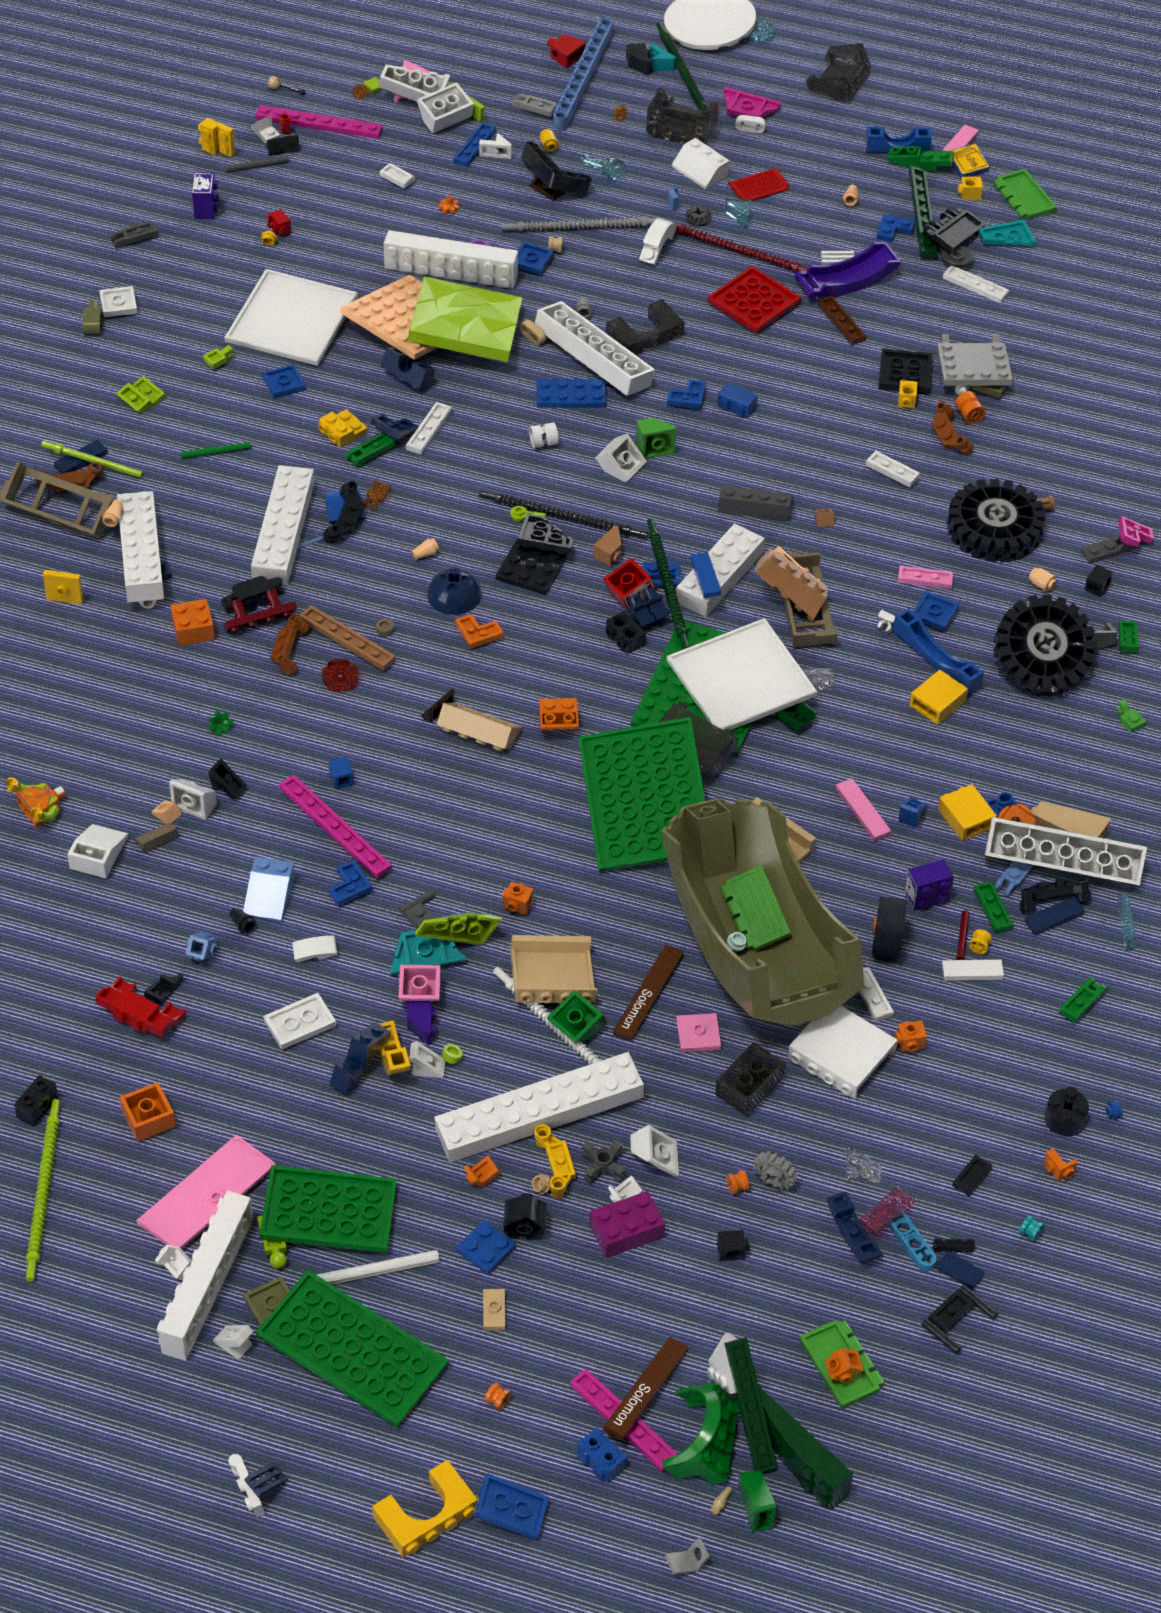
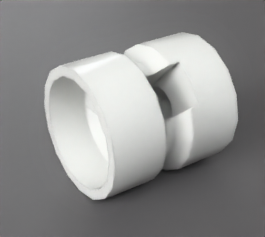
M554 422L544 424L543 427L540 425L529 427L530 441L533 448L544 447L545 444L547 446L558 444V431Z

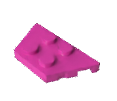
M724 87L727 114L736 117L747 115L764 118L781 108L780 101Z

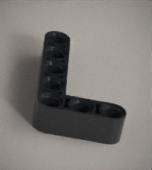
M530 141L526 142L521 158L548 188L587 195L592 182L590 176L561 170L538 144Z

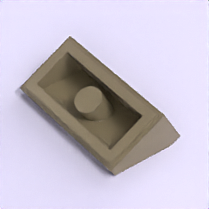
M167 823L134 839L143 853L177 838L178 832L175 826Z

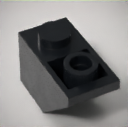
M645 43L627 44L626 59L628 67L649 75L650 68H652V59H649L650 52L649 49H646Z

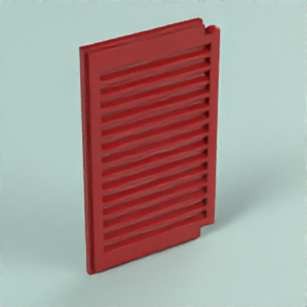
M777 168L728 182V185L739 199L745 201V203L789 190L790 186Z

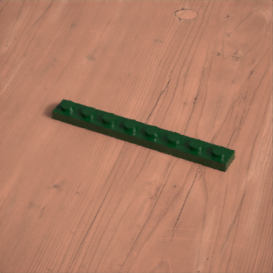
M911 166L909 178L920 256L936 259L938 255L936 241L923 231V226L933 220L926 170Z

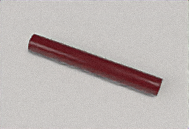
M967 910L962 911L956 960H964L970 914Z

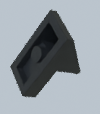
M221 758L208 771L212 789L214 790L220 786L232 800L247 787L241 778Z

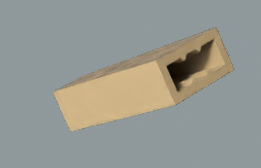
M1042 801L1037 807L1031 809L1037 820V826L1104 838L1111 819L1108 817Z

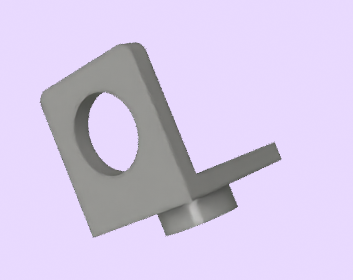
M696 1539L687 1551L667 1553L665 1559L673 1574L698 1572L709 1559V1554L702 1540ZM697 1547L701 1551L700 1560H697L695 1556V1550Z

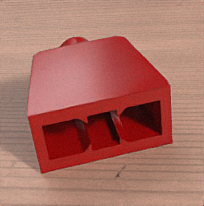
M566 34L558 39L550 37L547 41V45L550 47L551 58L566 69L581 58L586 48V42Z

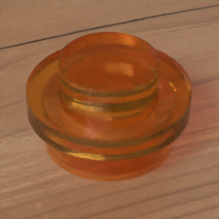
M357 84L352 91L353 96L362 99L368 95V89L363 84Z
M624 105L616 106L613 110V117L617 121H623L627 116L626 107Z

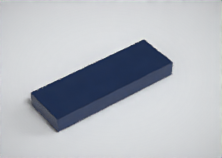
M98 440L77 450L99 458L108 454L107 448ZM67 455L55 461L54 467L62 474L73 472L91 462Z
M1072 897L1025 917L1024 922L1032 933L1037 935L1084 915L1085 909L1075 897Z

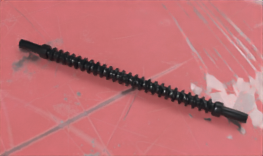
M480 490L478 494L479 497L495 500L498 504L503 502L504 505L508 504V506H522L527 508V511L532 510V512L546 513L547 516L561 517L562 520L565 518L566 521L570 519L571 522H580L581 525L585 523V526L589 524L590 527H599L600 530L602 528L605 531L607 529L610 530L616 525L619 528V533H623L624 536L628 537L632 535L647 539L649 534L645 531L633 529L630 525L623 526V524L619 525L618 522L614 524L613 521L609 523V520L605 522L604 519H595L594 516L590 518L589 515L585 517V514H575L574 511L570 513V510L566 512L565 509H556L555 506L551 508L550 505L547 507L546 504L542 506L541 503H532L531 500L527 502V499L523 501L522 498L508 497L507 494L504 496L500 492L496 494Z

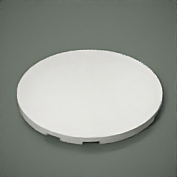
M676 0L668 7L664 15V26L674 41L680 42L685 47L698 50H716L718 47L735 45L739 43L740 39L746 38L753 31L756 24V12L749 0Z

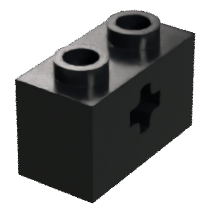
M39 1075L14 1103L17 1118L34 1127L49 1110L52 1100L58 1099L56 1083Z

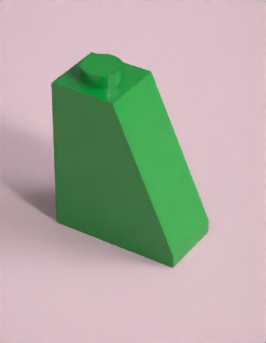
M749 1470L740 1474L738 1488L751 1532L755 1533L774 1529L777 1506L761 1470Z

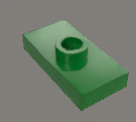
M1119 621L1120 652L1138 653L1137 622Z

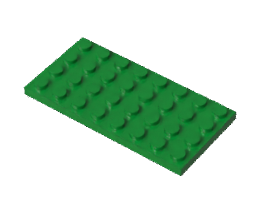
M310 1270L305 1272L256 1331L258 1338L397 1428L449 1364V1359Z

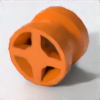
M740 1170L734 1175L732 1173L726 1175L727 1185L731 1194H737L739 1190H749V1181L744 1170Z
M495 1382L487 1391L484 1401L493 1403L495 1408L500 1411L509 1402L512 1392L508 1389H502L501 1385Z

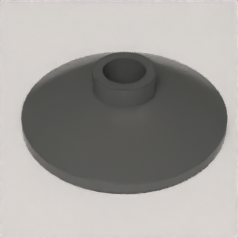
M959 246L951 253L945 248L941 250V257L953 265H967L974 258L972 251L964 246Z

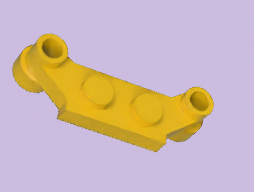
M540 1124L534 1130V1137L537 1146L546 1150L553 1177L550 1179L552 1197L561 1199L571 1180L576 1179V1173L566 1141H561L551 1135V1129L548 1125Z

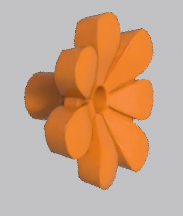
M448 195L446 200L442 199L440 201L438 209H443L442 212L445 214L448 211L455 213V210H460L459 202L453 200L451 195Z

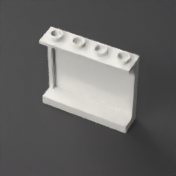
M840 1006L830 1015L819 1020H812L790 1044L788 1058L793 1063L807 1069L809 1073L820 1077L827 1084L838 1088L843 1094L855 1099L858 1089L886 1056L892 1057L896 1052L898 1040L843 1006Z

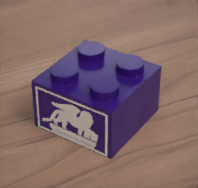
M195 172L192 190L194 219L214 220L215 213H218V203L216 202H219V192H217L218 180H215V173Z
M945 859L908 869L905 895L914 911L950 901L954 876Z

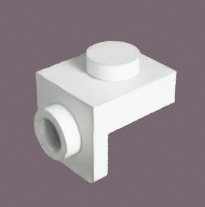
M632 1175L616 1188L613 1186L608 1187L612 1193L609 1197L613 1202L644 1192Z
M166 1245L162 1248L155 1259L157 1264L164 1265L179 1280L183 1279L186 1267H190L192 1260L180 1247Z

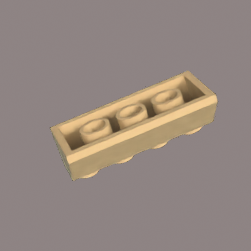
M443 703L436 724L442 726V730L446 732H459L458 736L466 739L473 737L476 739L475 742L483 745L487 743L492 744V748L500 751L510 749L522 730V726L457 703Z

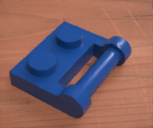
M643 562V570L652 578L655 587H663L657 563ZM668 562L673 584L677 588L681 583L679 562Z

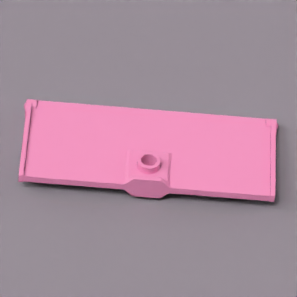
M235 1135L139 1217L136 1222L165 1245H173L182 1249L209 1225L211 1216L217 1212L219 1199L221 1197L224 1198L227 1190L244 1195L270 1172L271 1165L276 1166V1164L240 1136Z

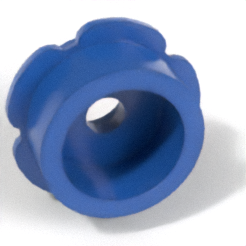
M1117 1100L1113 1102L1108 1101V1105L1105 1106L1106 1113L1109 1118L1113 1117L1114 1120H1117V1117L1122 1116L1121 1106Z

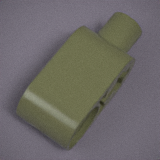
M95 300L90 301L88 307H84L83 334H101L102 309Z

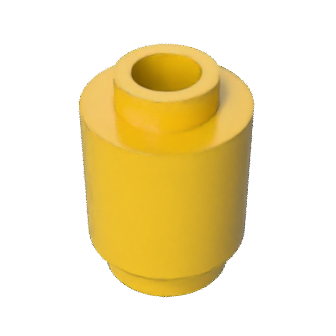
M544 129L540 133L539 139L546 152L555 151L559 143L554 132L550 129Z

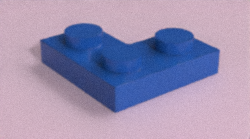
M883 214L876 239L892 242L895 232L912 235L915 220Z
M689 379L687 390L670 388L667 405L701 409L706 381Z
M354 860L336 867L337 873L343 882L330 887L329 894L337 906H341L373 891V886Z

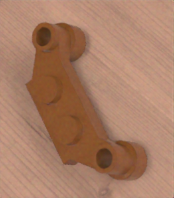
M943 401L937 403V412L931 424L946 449L955 448L959 449L963 455L970 454L974 449L973 444L965 439L964 436H959L950 421L954 416V410Z
M93 462L86 470L51 476L84 488H90V483L95 478L101 476L102 466L98 462ZM97 467L98 470L94 471L92 468ZM36 479V483L40 486L42 481ZM51 484L47 485V487L54 490L55 494L69 492Z
M296 613L292 614L288 619L289 623L281 631H278L270 657L274 663L277 662L281 666V670L286 675H291L297 669L296 663L289 659L296 634L303 635L310 627Z

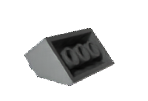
M721 485L718 513L788 521L792 494Z

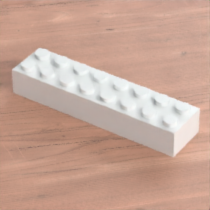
M388 230L384 241V268L514 289L518 277V251Z
M560 301L537 310L535 325L548 338L619 389L623 394L628 396L651 387L655 372L654 368L564 302Z
M278 466L251 564L252 578L264 576L269 580L280 577L283 580V585H288L314 488V469Z
M153 491L117 494V499L123 503L120 516V532L127 603L164 599Z
M992 817L984 855L1140 885L1147 847Z
M227 1190L224 1198L221 1197L219 1199L217 1212L211 1216L207 1232L202 1234L201 1245L199 1249H195L192 1255V1263L184 1271L183 1282L181 1285H177L174 1294L175 1298L173 1302H169L166 1308V1316L158 1324L157 1333H159V1344L161 1345L162 1354L184 1361L187 1360L253 1222L250 1197Z

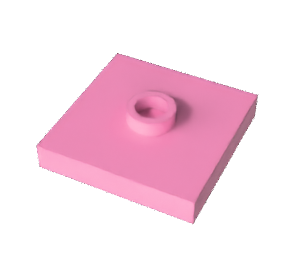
M716 1013L676 1016L681 1053L721 1050Z

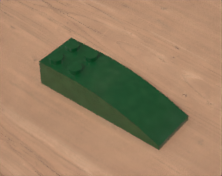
M758 1385L773 1450L783 1464L797 1478L802 1488L810 1491L816 1497L819 1504L826 1506L831 1511L850 1494L853 1472Z

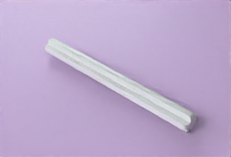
M437 1250L317 1274V1276L332 1285L438 1263L439 1254Z

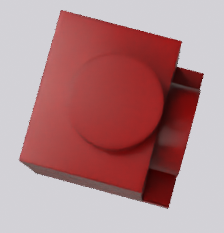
M282 209L267 214V227L271 228L273 232H276L281 237L291 233V220Z

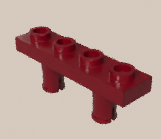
M272 589L266 592L270 608L248 615L245 612L242 599L234 600L231 604L236 618L224 623L225 632L230 630L231 633L242 630L241 627L247 625L249 628L255 627L264 620L266 623L272 622L281 615H283V618L289 617L297 609L296 602L281 604L276 589Z

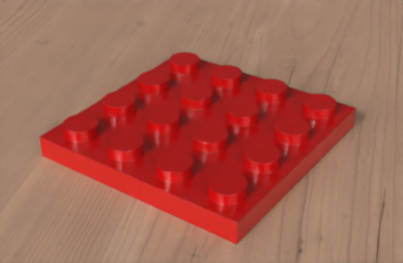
M751 266L707 296V302L757 334L801 302V296L754 266Z

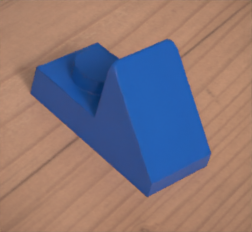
M909 797L900 805L899 822L917 827L921 813L926 810L928 803Z

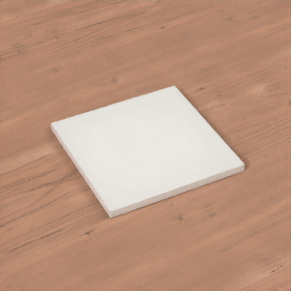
M266 269L224 337L225 342L318 366L346 316L340 313L341 307L355 301L358 297V292Z
M765 618L667 656V662L717 735L817 696V690Z

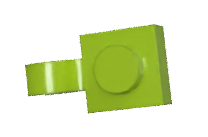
M230 345L222 350L216 348L203 355V360L214 370L227 363V360L235 357L232 353L234 349Z

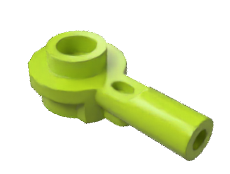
M515 506L510 511V516L515 522H523L526 513L546 517V513L530 512L522 506Z

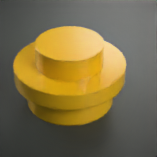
M272 231L263 232L261 234L262 243L268 246L274 245L277 241V235Z

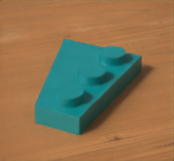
M1025 220L978 229V234L983 244L1036 245V240Z

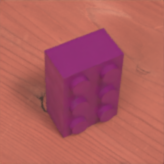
M648 1191L590 1211L589 1226L605 1258L664 1238L665 1222Z

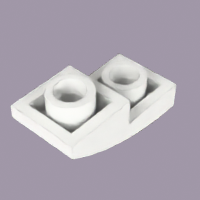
M319 936L292 942L294 959L297 963L315 957L321 960L337 955L334 936Z

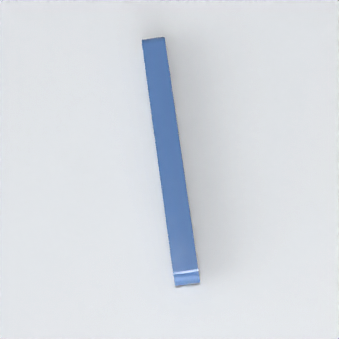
M602 17L598 21L554 111L553 127L555 130L563 131L567 129L612 37L613 20L609 17Z

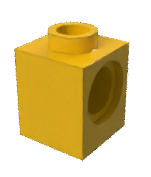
M962 177L961 184H958V193H961L962 200H981L983 190L981 177Z
M900 380L898 407L915 408L917 382Z

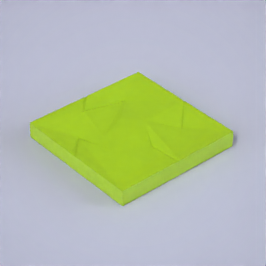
M424 277L409 329L408 341L508 362L522 297Z

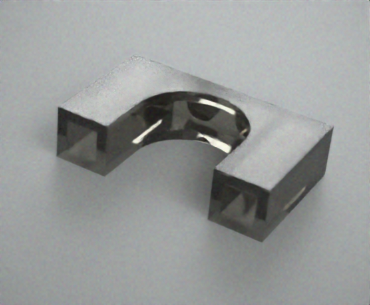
M662 299L650 304L648 307V318L655 324L656 329L649 332L636 331L621 317L606 322V334L633 354L638 355L683 336L685 322Z

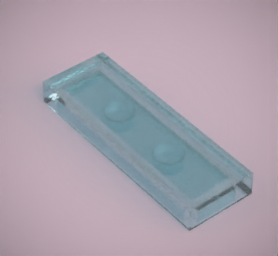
M1120 892L1117 906L1125 951H1132L1136 936L1127 892Z

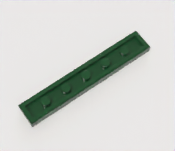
M744 1337L726 1342L724 1345L754 1471L761 1470L762 1473L777 1469L748 1340Z

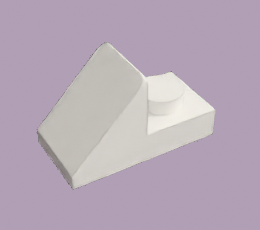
M271 116L251 125V129L265 144L268 139L280 138V134L272 126Z
M497 133L496 141L480 140L479 156L511 159V143Z
M418 1041L411 1043L409 1061L414 1063L412 1075L442 1078L445 1069L443 1058Z
M226 1325L213 1339V1342L239 1359L252 1346L248 1337L252 1334L253 1330L249 1325Z

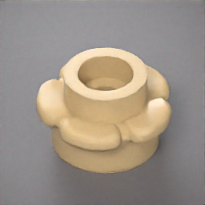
M544 1174L535 1176L532 1180L533 1190L540 1195L548 1192L550 1189L549 1176Z

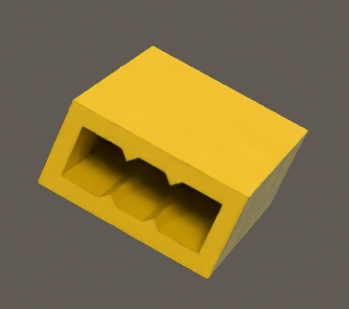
M939 669L911 693L909 706L939 725L966 702L968 688Z
M973 784L961 787L952 793L944 794L939 799V812L962 841L988 831L991 818H997V815Z

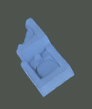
M678 186L667 189V200L672 211L678 210Z

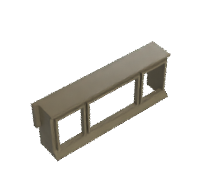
M16 462L9 481L5 480L0 492V501L8 506L101 539L100 536L105 527L102 515L112 502L116 500L112 495H103L28 468L20 462ZM25 475L42 481L32 507L15 501ZM48 484L85 497L75 523L38 510ZM91 499L103 503L92 529L81 525Z
M798 552L787 553L803 568L812 570L813 576L823 582L820 570V552L798 554ZM782 596L793 650L795 647L823 644L837 646L838 631L833 627L827 598L820 608L823 620L795 623L790 599H785ZM825 627V630L800 633L796 631V629Z

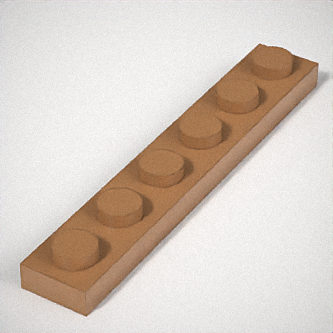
M312 605L299 615L310 627L382 671H385L396 661L394 654Z

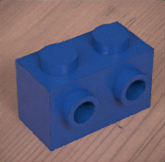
M597 1427L577 1443L578 1459L583 1464H588L599 1479L609 1483L627 1468L628 1456Z

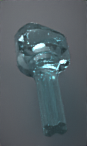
M584 154L581 159L583 164L602 170V175L610 180L618 178L625 171V163L614 157H608L603 161Z

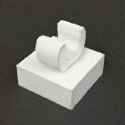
M881 610L878 614V617L881 619L878 627L882 630L885 625H888L886 631L891 633L895 616Z

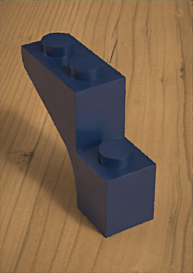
M373 1023L354 1035L351 1039L347 1057L334 1066L330 1085L345 1094L358 1087L364 1069L388 1041L391 1031L380 1024Z

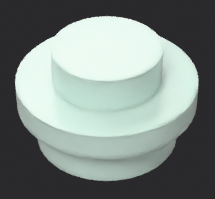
M734 932L728 936L727 944L734 951H742L746 947V937L740 932Z

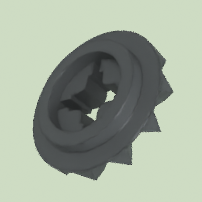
M691 206L690 209L686 210L685 217L691 224L704 225L711 220V212H709L708 208H704V206Z

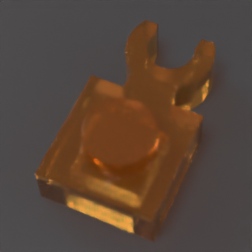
M375 480L367 491V498L363 501L364 508L372 504L371 508L375 511L378 507V501L384 502L391 491V486Z

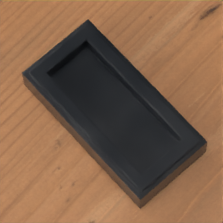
M975 1154L953 1181L952 1186L970 1197L992 1170L993 1165Z

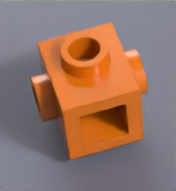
M511 882L508 889L505 888L502 894L504 908L526 915L533 902V888Z
M915 1021L898 1024L894 1038L898 1040L897 1044H899L901 1052H913L925 1049L927 1035L923 1022Z
M845 1348L836 1350L832 1353V1356L825 1359L827 1372L831 1380L848 1383L854 1379V1376L864 1371L859 1353L856 1350Z

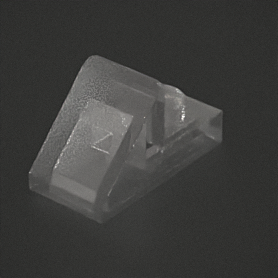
M852 1147L847 1148V1181L849 1182L860 1176L873 1184L880 1182L881 1163Z

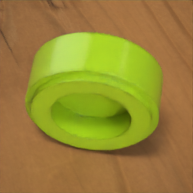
M454 1044L445 1045L441 1053L443 1060L450 1064L459 1063L463 1055L462 1050Z

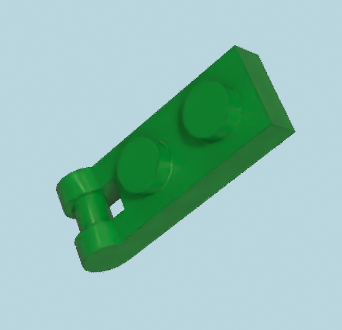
M383 432L349 450L345 457L352 461L356 468H360L365 462L395 447V441Z
M1089 977L1060 1007L1059 1013L1073 1023H1076L1100 997L1105 995L1108 987L1098 984L1096 979Z

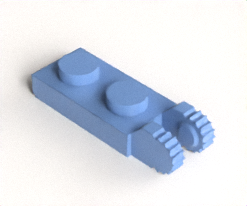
M1013 861L996 882V890L999 891L1004 883L1009 884L1005 890V895L1009 897L1036 865Z

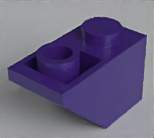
M407 1001V1029L425 1044L431 1045V1037H435L436 1031L435 1025H432V1020H436V1008H432V1001Z

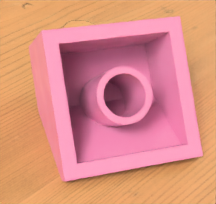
M400 965L399 1001H439L441 989L440 965Z

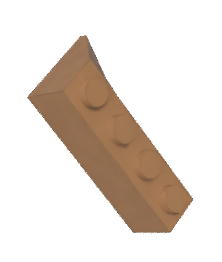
M771 548L757 562L755 573L772 588L777 587L781 596L785 599L790 598L796 604L794 607L798 611L803 610L807 613V619L812 622L827 598L828 587Z

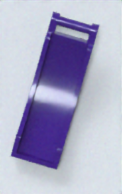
M873 242L870 247L849 259L827 265H811L807 271L796 272L794 278L806 290L809 299L844 295L866 288L881 280L900 266L901 260L887 242Z

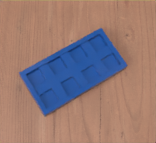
M537 379V407L605 408V379Z

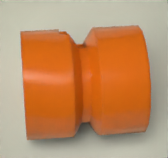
M972 391L960 394L955 401V406L967 423H977L984 417L985 408Z

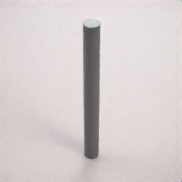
M286 155L224 167L225 172L289 162V158Z

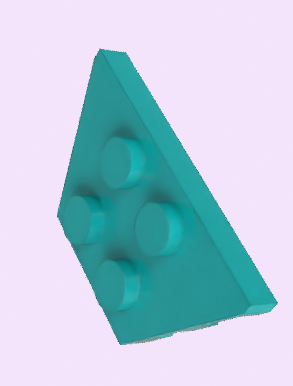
M416 930L403 932L400 934L390 969V976L400 974V965H440L441 967L466 962V957L455 947L456 945L453 941L415 936Z

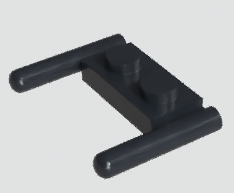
M963 1284L959 1290H956L933 1311L921 1325L954 1353L958 1354L962 1350L961 1346L945 1333L972 1309L974 1304L992 1319L998 1317V1312Z

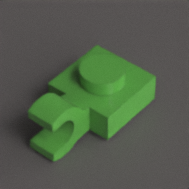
M1126 700L1118 702L1120 707L1116 708V711L1121 715L1119 721L1130 733L1145 727L1147 721L1136 709L1131 711Z

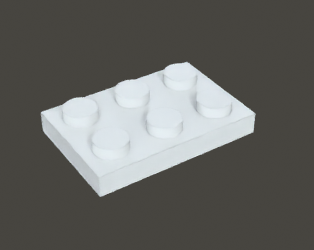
M319 993L263 1016L265 1024L281 1050L336 1027V1020Z

